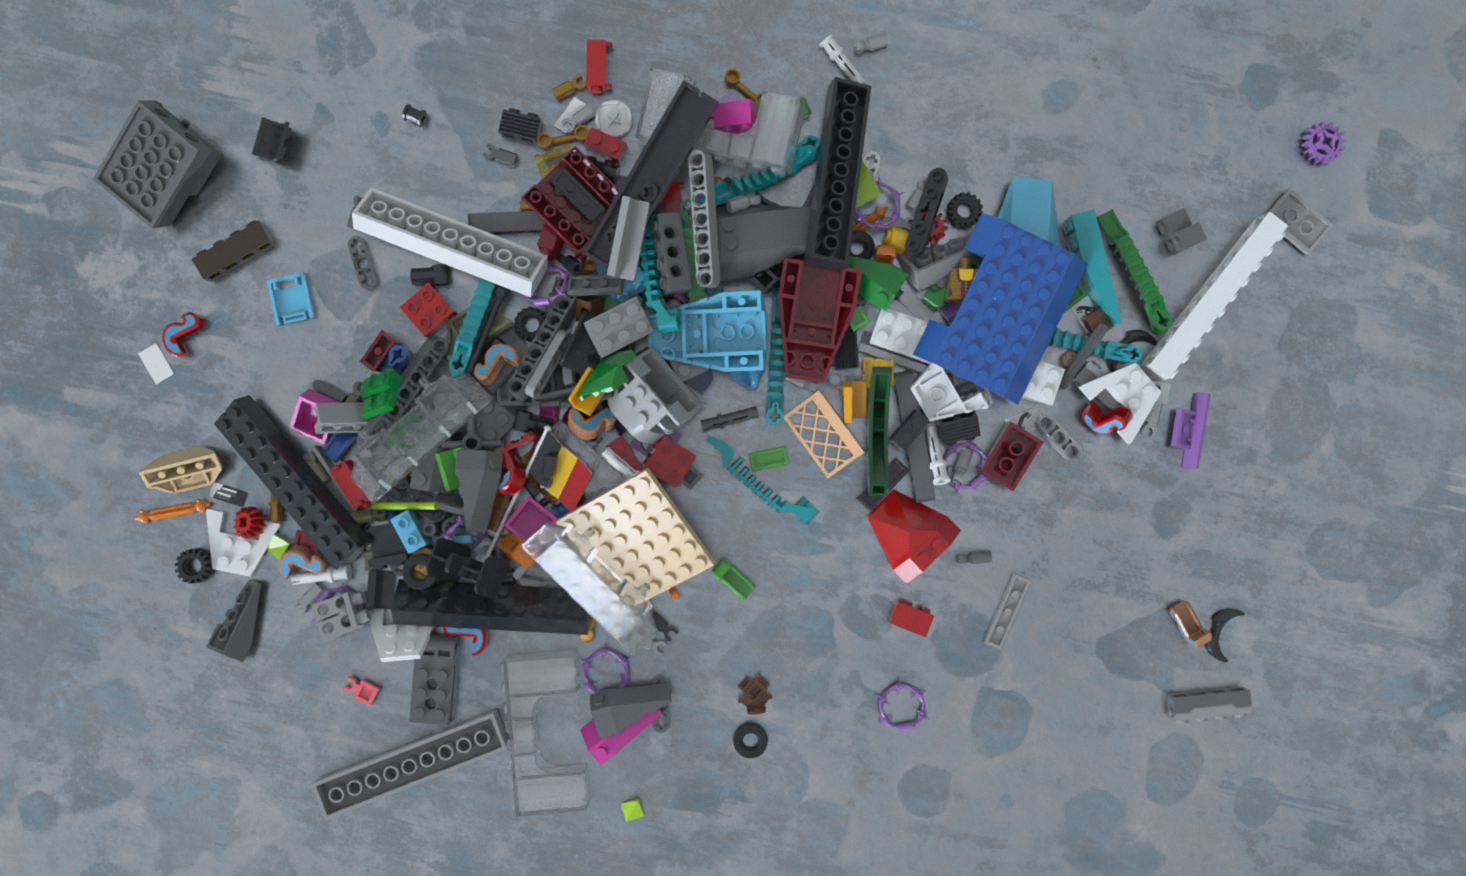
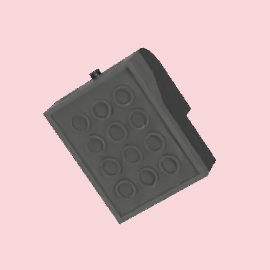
M138 100L93 180L149 227L171 226L188 196L198 195L218 162L219 151L194 133L189 127L190 123L187 120L183 119L181 122L165 109L160 102L155 100Z

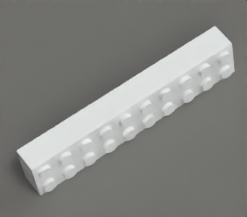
M370 187L352 212L353 228L529 297H532L547 271L548 255Z
M1271 212L1255 218L1139 367L1156 381L1172 379L1179 371L1177 369L1181 363H1185L1191 356L1189 352L1200 345L1203 340L1201 338L1205 332L1208 333L1214 327V320L1217 317L1220 318L1225 313V306L1228 302H1233L1238 296L1237 291L1239 288H1243L1249 282L1250 274L1256 272L1261 267V260L1264 256L1267 257L1274 250L1272 246L1275 242H1279L1285 236L1286 232L1284 231L1288 225Z
M880 308L868 345L928 366L931 364L913 355L928 322L891 309L884 311ZM1040 361L1022 398L1047 407L1053 406L1065 369Z

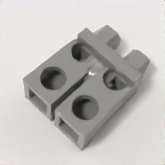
M346 592L312 605L316 621L320 622L317 625L321 640L329 642L337 639L336 637L363 628L364 623L372 619L369 610H359L358 605L366 603L364 593Z

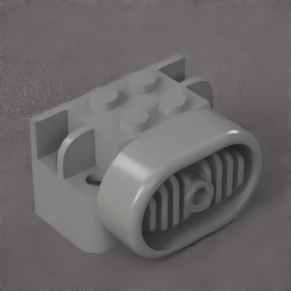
M653 347L625 365L626 368L623 370L629 381L613 390V398L607 399L611 412L626 430L638 441L648 444L655 443L665 434L674 432L703 407L700 401Z

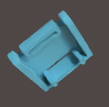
M302 272L266 280L277 326L282 325L281 318H283L284 324L308 319L307 312L310 318L316 317L307 273ZM295 280L297 287L281 290L280 283Z

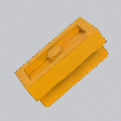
M591 367L586 369L568 398L575 409L589 416L592 415L605 394L603 393L595 397L592 394L582 401L579 400V392L585 380L593 371Z
M865 380L843 381L844 424H852V418L866 417Z

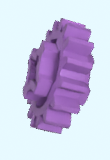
M1323 121L1319 124H1314L1312 128L1306 130L1307 134L1302 137L1306 142L1301 144V146L1306 147L1307 150L1303 153L1310 154L1309 160L1315 158L1316 164L1320 161L1322 164L1335 161L1336 158L1342 155L1340 151L1345 150L1346 147L1342 143L1346 142V139L1341 138L1345 133L1338 132L1339 126L1333 128V122L1326 125V122Z

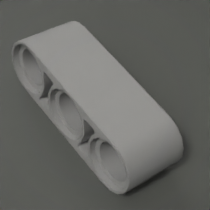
M1048 414L1040 415L1035 419V428L1064 459L1077 460L1080 458L1082 448L1053 416ZM1044 418L1049 422L1046 429L1041 425V421ZM1057 432H1059L1062 436V439L1059 443H1057L1054 439V435ZM1070 446H1072L1075 450V453L1072 457H1070L1067 453V450Z

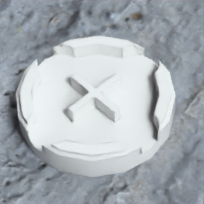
M609 100L602 103L596 111L595 124L598 130L613 137L621 138L630 131L633 125V116L630 108L619 100Z

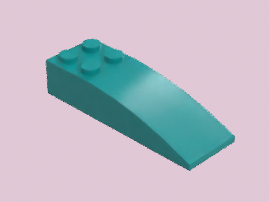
M1095 209L1071 215L1065 220L1063 230L1069 238V243L1067 244L1068 251L1088 263L1081 277L1086 291L1096 308L1103 309L1113 326L1122 324Z

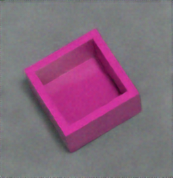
M751 99L719 103L714 112V126L721 133L728 135V137H738L741 133H746L747 135L757 134L758 131L764 130L763 109Z
M308 389L298 398L289 429L325 445L334 433L316 434L314 428L318 420L316 404L340 402Z
M528 495L504 524V529L523 539L536 550L555 527L558 518Z

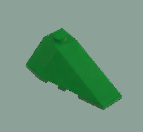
M849 255L847 267L862 269L858 294L882 310L887 311L909 274L893 264Z

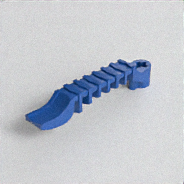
M400 345L392 347L381 371L384 372L386 368H390L401 375L402 370L410 361L409 351ZM398 352L403 355L402 358H399L397 356ZM334 433L322 453L337 463L346 449L357 439L359 433Z

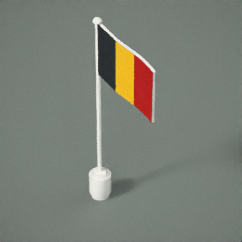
M546 425L525 470L526 478L530 472L541 485L544 455L554 454L559 456L556 473L552 477V486L545 490L561 501L571 512L576 509L592 476V472L582 460L557 440L550 432L551 427ZM519 492L513 496L487 553L477 555L475 560L484 563L485 559L490 556Z

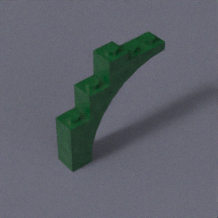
M872 366L870 387H868V420L866 428L868 496H888V422L892 367Z

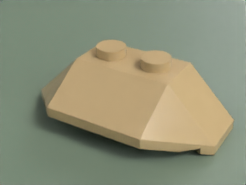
M197 446L162 455L140 469L139 474L147 488H155L160 491L178 494L213 485L223 466L215 451Z

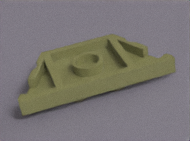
M489 308L488 312H485V314H484V315H485V320H484V322H481V328H482V329H483V327H484V324H485V322H486V319H487V317H488V314H489L491 308ZM467 309L447 321L448 361L452 357L455 340L459 336V330L462 328L463 319L467 315ZM497 313L486 341L514 325L513 322ZM482 329L477 333L478 339L482 332ZM474 341V343H473V344H474V349H475V346H476V344H477V341Z

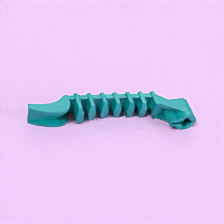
M808 135L804 137L799 145L786 154L785 161L779 158L776 165L768 163L766 170L761 167L758 170V174L752 171L749 174V178L745 175H741L740 180L732 177L731 187L729 188L726 182L715 184V205L718 206L726 203L727 199L742 194L746 196L751 192L758 193L761 189L768 188L773 183L777 184L781 179L785 180L790 175H796V172L804 164L817 158L820 140L816 136ZM705 196L701 199L702 204L705 202Z
M650 221L645 230L640 254L643 260L641 265L644 268L642 274L645 277L646 305L651 310L657 311V326L660 333L681 331L682 322L679 308L667 310L664 301L659 300L663 299V292L655 290L661 289L660 281L655 280L660 279V273L654 270L658 269L657 261L654 260L658 259L657 251L654 250L655 236L651 230Z
M482 278L478 280L477 289L474 290L473 299H471L467 315L463 319V325L459 330L458 338L455 340L454 351L449 361L451 375L458 380L464 379L468 375L466 368L474 351L473 343L478 339L477 333L482 329L481 322L485 320L484 314L489 310L488 303H492V295H495L493 293L495 285H498Z
M773 291L770 360L768 362L769 376L767 381L768 392L766 393L765 413L767 421L773 425L782 422L784 413L783 386H785V365L778 299L779 291ZM776 404V413L780 414V416L776 418V421H773L769 414L773 413L774 405Z
M1056 328L1049 346H1057L1061 349L1079 352L1090 336L1083 337L1078 333L1062 332L1059 328ZM1100 341L1090 356H1098L1101 359L1122 363H1136L1142 358V350L1136 345ZM1129 351H1130V354H1133V356L1131 357V355H1128L1127 353H1123V352H1129Z
M711 436L706 438L708 442L720 451L723 460L722 465L731 474L733 473L739 481L744 482L743 484L747 488L750 487L755 494H758L763 501H767L771 508L774 507L779 514L781 512H793L807 526L819 513L804 496L796 504H791L787 500L782 503L780 501L782 497L778 494L770 499L769 496L773 492L770 487L763 493L761 489L765 484L762 481L756 486L752 484L757 479L754 474L748 479L744 477L750 471L747 466L740 472L736 471L745 461L743 458L739 457L730 466L728 463L733 458L732 448L717 438Z

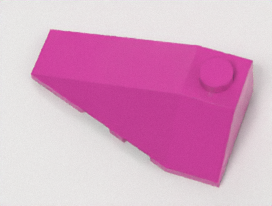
M659 709L652 714L648 713L641 717L640 721L636 724L632 723L625 727L624 731L620 734L603 739L599 738L594 720L589 722L580 731L588 751L601 766L662 715L663 712Z

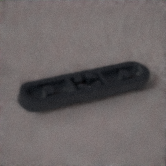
M935 168L930 171L905 243V251L911 258H918L925 252L948 183V175L942 168ZM929 207L930 214L924 216L923 212H926Z
M368 465L363 469L362 478L366 483L399 502L435 501L421 491L410 488V485L378 466ZM397 488L403 491L408 489L407 493L413 496V499L407 497L402 499L403 495L396 491ZM440 509L414 510L436 523L443 522L448 516L447 511Z

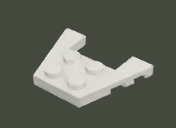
M933 363L909 387L929 421L951 417L956 414L969 413L978 409L983 410L989 407L980 391L961 401L944 368Z
M1133 363L1078 387L1089 400L1095 398L1106 388L1121 406H1125L1132 411L1133 417L1127 427L1122 431L1117 430L1118 434L1127 444L1133 442L1161 394L1158 387L1137 363Z
M206 509L212 569L249 577L253 576L265 556L264 554L273 534L280 530L282 523L265 520L264 524L267 526L263 527L264 533L260 534L259 539H244L236 534L222 532L226 512Z
M384 608L369 610L372 618L369 620L381 662L421 659L434 626L385 625L386 612Z

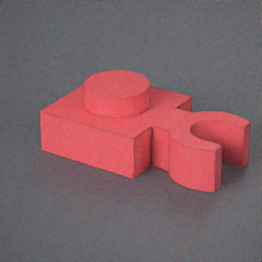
M348 677L347 680L352 682V687L345 685L342 689L345 692H355L354 699L371 706L380 687L364 679L359 684L355 677Z

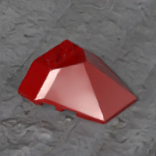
M893 489L867 515V518L893 571L907 584L924 572L952 544L961 530L946 515L922 503H916V500Z

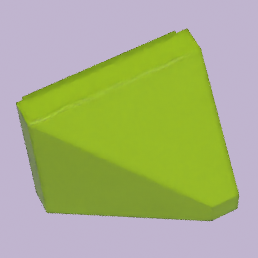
M639 797L621 803L626 822L645 816Z

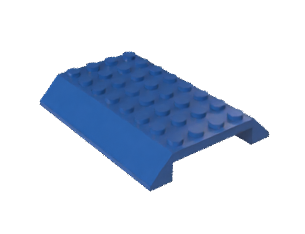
M982 213L964 249L980 257L984 256L950 327L930 319L913 355L942 367L1018 405L1088 263L1074 253L1016 225Z

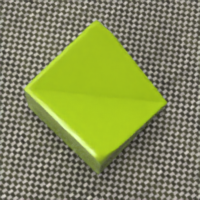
M276 533L273 534L267 550L280 560L294 543Z

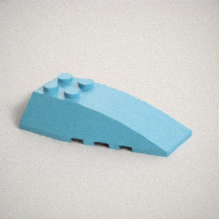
M1013 176L998 218L1061 247L1052 180Z
M761 290L723 292L677 307L679 308L682 322L681 331L660 333L657 326V313L647 316L654 332L648 334L649 348L653 347L663 359L724 372L765 369L768 354L767 311Z

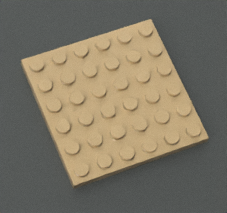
M649 468L593 498L556 521V524L622 612L714 566L716 562Z

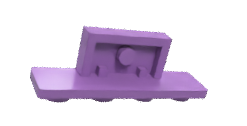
M1194 393L1191 410L1181 408L1176 410L1171 446L1185 449L1182 468L1199 469L1211 397L1208 393Z

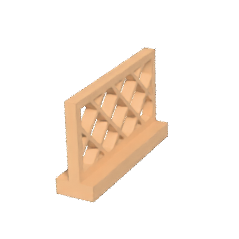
M821 390L783 416L827 478H830L865 453V449L848 426L844 424L843 419ZM812 400L817 405L816 414L805 412L806 404ZM794 413L802 414L801 425L793 424L788 417ZM805 415L816 416L814 427L803 426ZM818 417L828 420V429L817 428ZM803 428L814 430L812 441L805 440L802 437ZM816 430L827 432L825 443L815 441ZM829 432L839 435V445L828 443ZM814 444L825 445L823 456L816 455L813 452ZM827 446L838 447L837 458L826 456ZM840 449H849L853 456L847 460L839 459ZM825 459L836 461V467L831 472H828L824 467Z

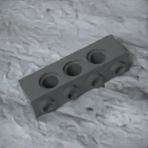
M680 212L658 213L652 218L651 230L655 236L654 249L658 255L657 268L661 274L660 287L664 295L686 294L692 290L681 214ZM664 231L669 233L670 238L665 236ZM667 250L672 252L673 258L668 255ZM670 269L675 271L676 277L671 274Z

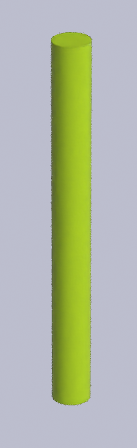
M372 502L373 505H371L373 510H437L439 507L438 502Z

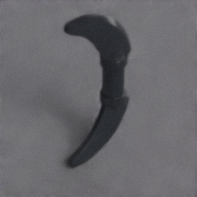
M1137 329L1129 330L1126 338L1119 342L1129 345L1136 341H1145L1155 346L1157 345L1156 340L1151 334ZM1107 359L1111 372L1117 371L1118 361Z
M1226 609L1214 617L1215 626L1212 632V640L1207 643V647L1211 655L1217 660L1228 662L1219 646V636L1222 628L1230 619L1244 616V612L1237 609Z

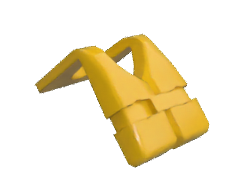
M866 357L863 359V371L865 372L863 380L866 381V388L870 387L872 366L892 367L891 387L895 386L894 367L896 366V361L894 359H891V361L878 358L875 360Z

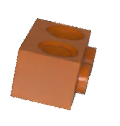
M510 532L497 545L509 558L526 569L532 566L540 555L523 539Z

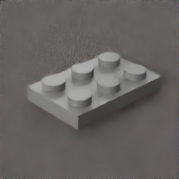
M1290 188L1284 192L1269 210V212L1288 225L1284 231L1286 232L1284 237L1305 255H1309L1334 226Z
M636 296L583 323L601 358L654 332Z

